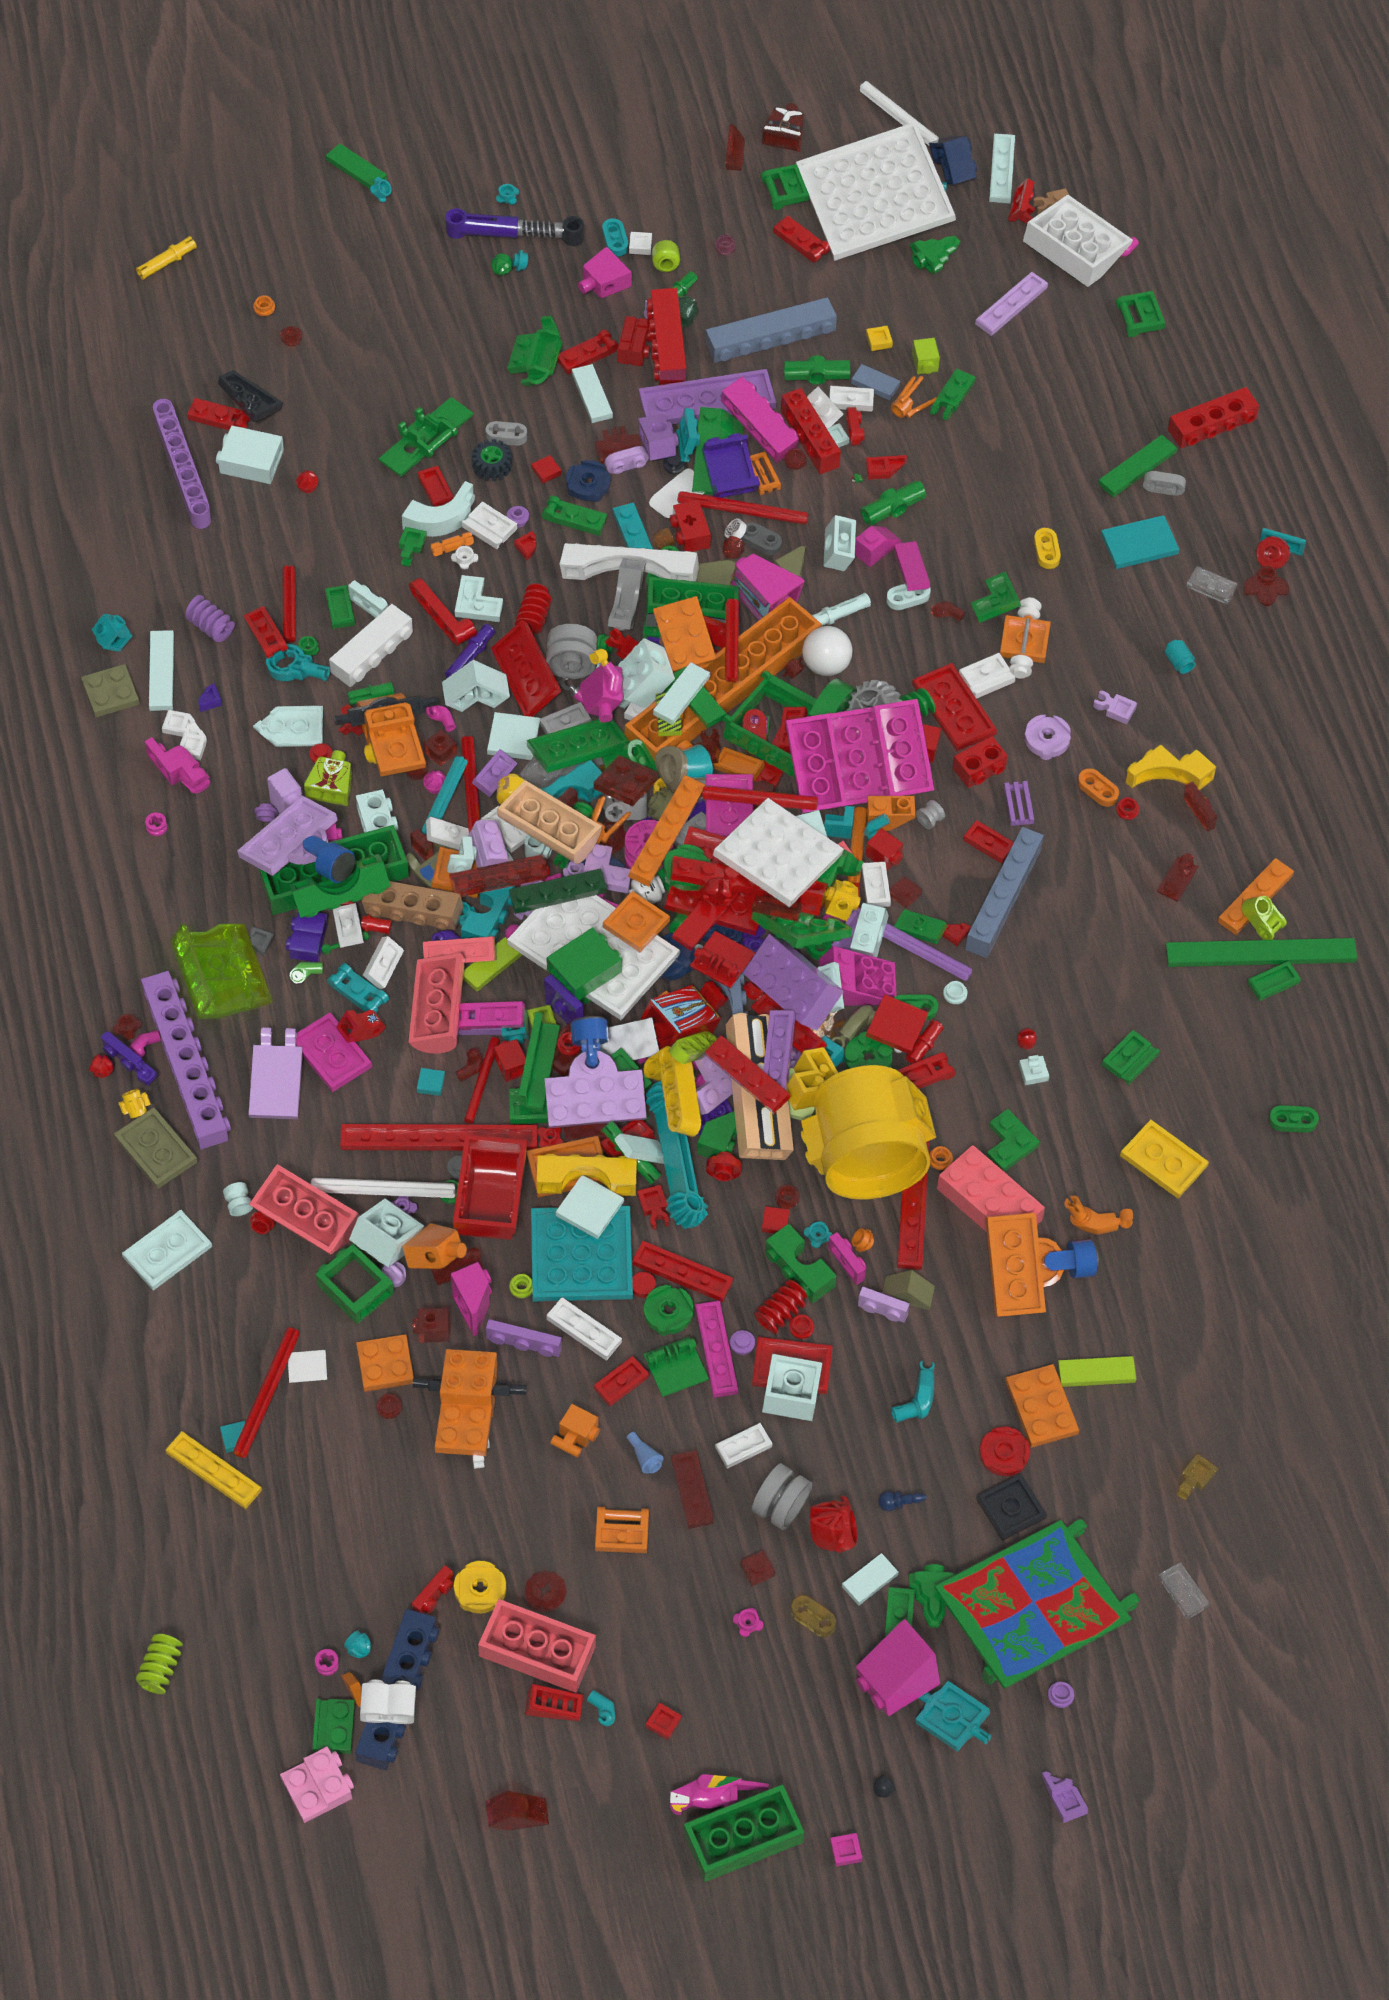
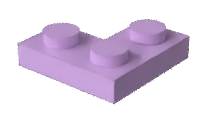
M596 844L586 857L584 872L601 868L607 890L628 893L631 879L628 877L631 869L609 865L612 847Z
M705 1053L695 1060L705 1081L696 1089L701 1115L708 1114L733 1094L731 1077L712 1062Z

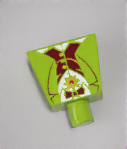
M335 750L332 752L331 758L320 757L317 759L304 784L306 798L349 806L352 770L351 763L345 761L346 755L344 752Z

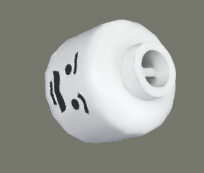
M658 875L655 876L649 887L636 880H632V889L628 890L629 894L634 891L651 904L661 901L662 894L665 893L664 886Z

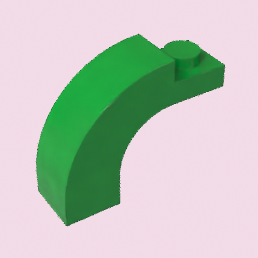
M837 678L832 680L816 700L809 715L833 714L848 709L850 706L848 701L852 700L851 694L857 692V688Z

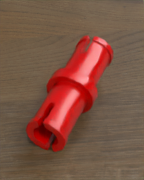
M936 1020L930 1021L922 1035L918 1036L911 1054L905 1056L910 1064L921 1061L927 1051L932 1050L934 1041L944 1030L943 1025Z

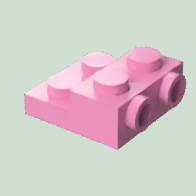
M328 1747L304 1758V1763L280 1774L304 1823L352 1799L350 1790L354 1788L348 1774L342 1775L338 1767L342 1766L337 1752L331 1753Z

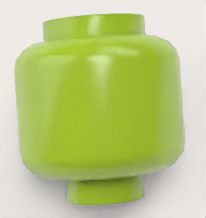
M663 240L654 245L652 249L654 267L661 272H671L679 266V248L674 242Z

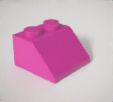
M478 1262L451 1273L452 1297L473 1337L479 1333L490 1305L489 1295L492 1294L489 1285L491 1283L489 1273L486 1269L482 1270Z

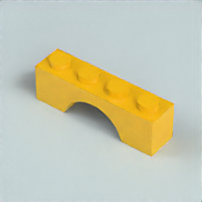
M555 1154L538 1156L537 1193L562 1194L565 1187L571 1181L584 1175L585 1177L601 1181L609 1190L620 1196H636L637 1159L627 1158L626 1156L612 1158L603 1155L582 1157L576 1154L570 1156H557Z

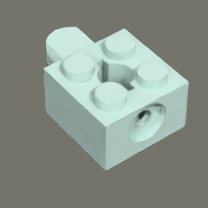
M643 638L629 655L619 663L618 667L622 668L623 700L618 706L625 709L632 702L647 708L656 700V694L662 693L672 683L675 677L665 647Z

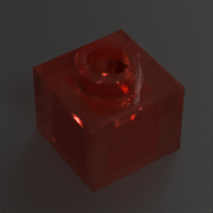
M440 729L424 742V753L439 766H442L457 754V743Z

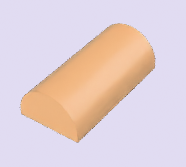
M526 780L497 808L499 818L575 864L581 863L590 854L601 833V825Z

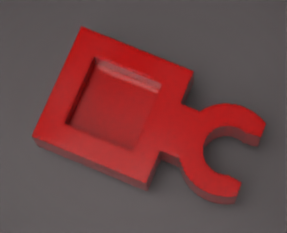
M616 628L609 632L611 636L605 640L609 647L618 649L616 655L623 660L639 644L629 635L623 637L622 633Z
M661 1185L637 1191L643 1215H651V1228L656 1230L655 1221L659 1219L664 1221L666 1227L669 1226V1217L664 1212L667 1211L668 1205Z

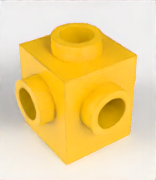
M836 879L833 887L829 886L824 898L826 900L825 913L847 921L852 911H856L860 904L861 898L858 897V887L849 881L842 882Z

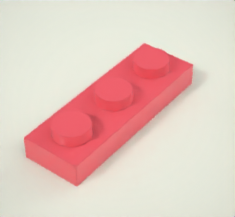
M495 937L423 942L424 959L461 953L465 959L464 963L495 961Z

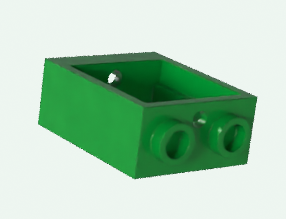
M354 1244L340 1250L335 1259L329 1264H323L316 1274L317 1286L356 1324L361 1322L394 1294L393 1282ZM353 1260L378 1282L354 1303L330 1281L333 1276Z

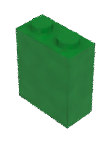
M593 927L546 957L547 971L578 1000H581L622 973V956L616 949L613 950L608 945L605 936L602 933L598 934Z

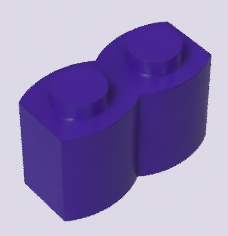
M297 913V917H292L291 931L293 933L292 937L288 936L286 941V950L289 951L291 959L319 962L327 930V914L318 913L313 917L304 916L300 918L299 913Z

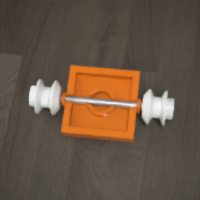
M1030 597L1020 601L1019 617L1006 615L1000 650L1002 657L1011 658L1010 672L1019 679L1031 675L1033 662L1045 663L1051 623L1050 621L1037 620L1040 617L1041 603Z

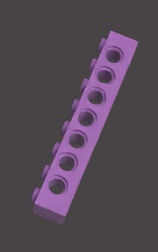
M169 971L141 979L146 1001L159 1032L200 1150L229 1141L227 1131L231 1130L227 1116L222 1118L220 1111L223 1110V1105L220 1097L214 1096L213 1091L216 1090L212 1076L207 1077L208 1064L205 1056L200 1058L198 1052L202 1051L198 1037L193 1038L191 1032L194 1031L193 1023L190 1017H185L184 1012L187 1011L184 999L178 998L177 993L180 992L176 978L171 979ZM179 1037H182V1038H183L182 1040H175L176 1038H179ZM185 1057H191L189 1060H182ZM192 1077H198L196 1080H190ZM199 1097H206L203 1100H197ZM206 1117H213L211 1120H204Z

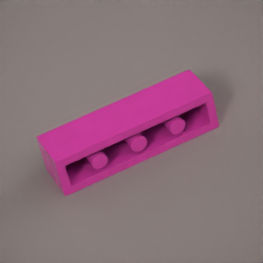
M742 376L722 390L721 402L776 463L797 449L799 438L796 431L784 423L783 417L778 412L775 413L772 410L768 400L756 392L754 385L750 381L747 382Z

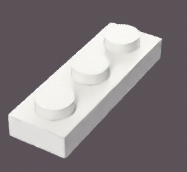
M561 1298L547 1314L549 1322L606 1361L622 1343L621 1337L564 1298Z

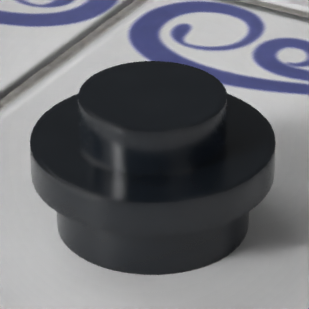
M676 454V456L664 458L663 466L669 474L675 475L684 469L685 462L681 461L680 454Z

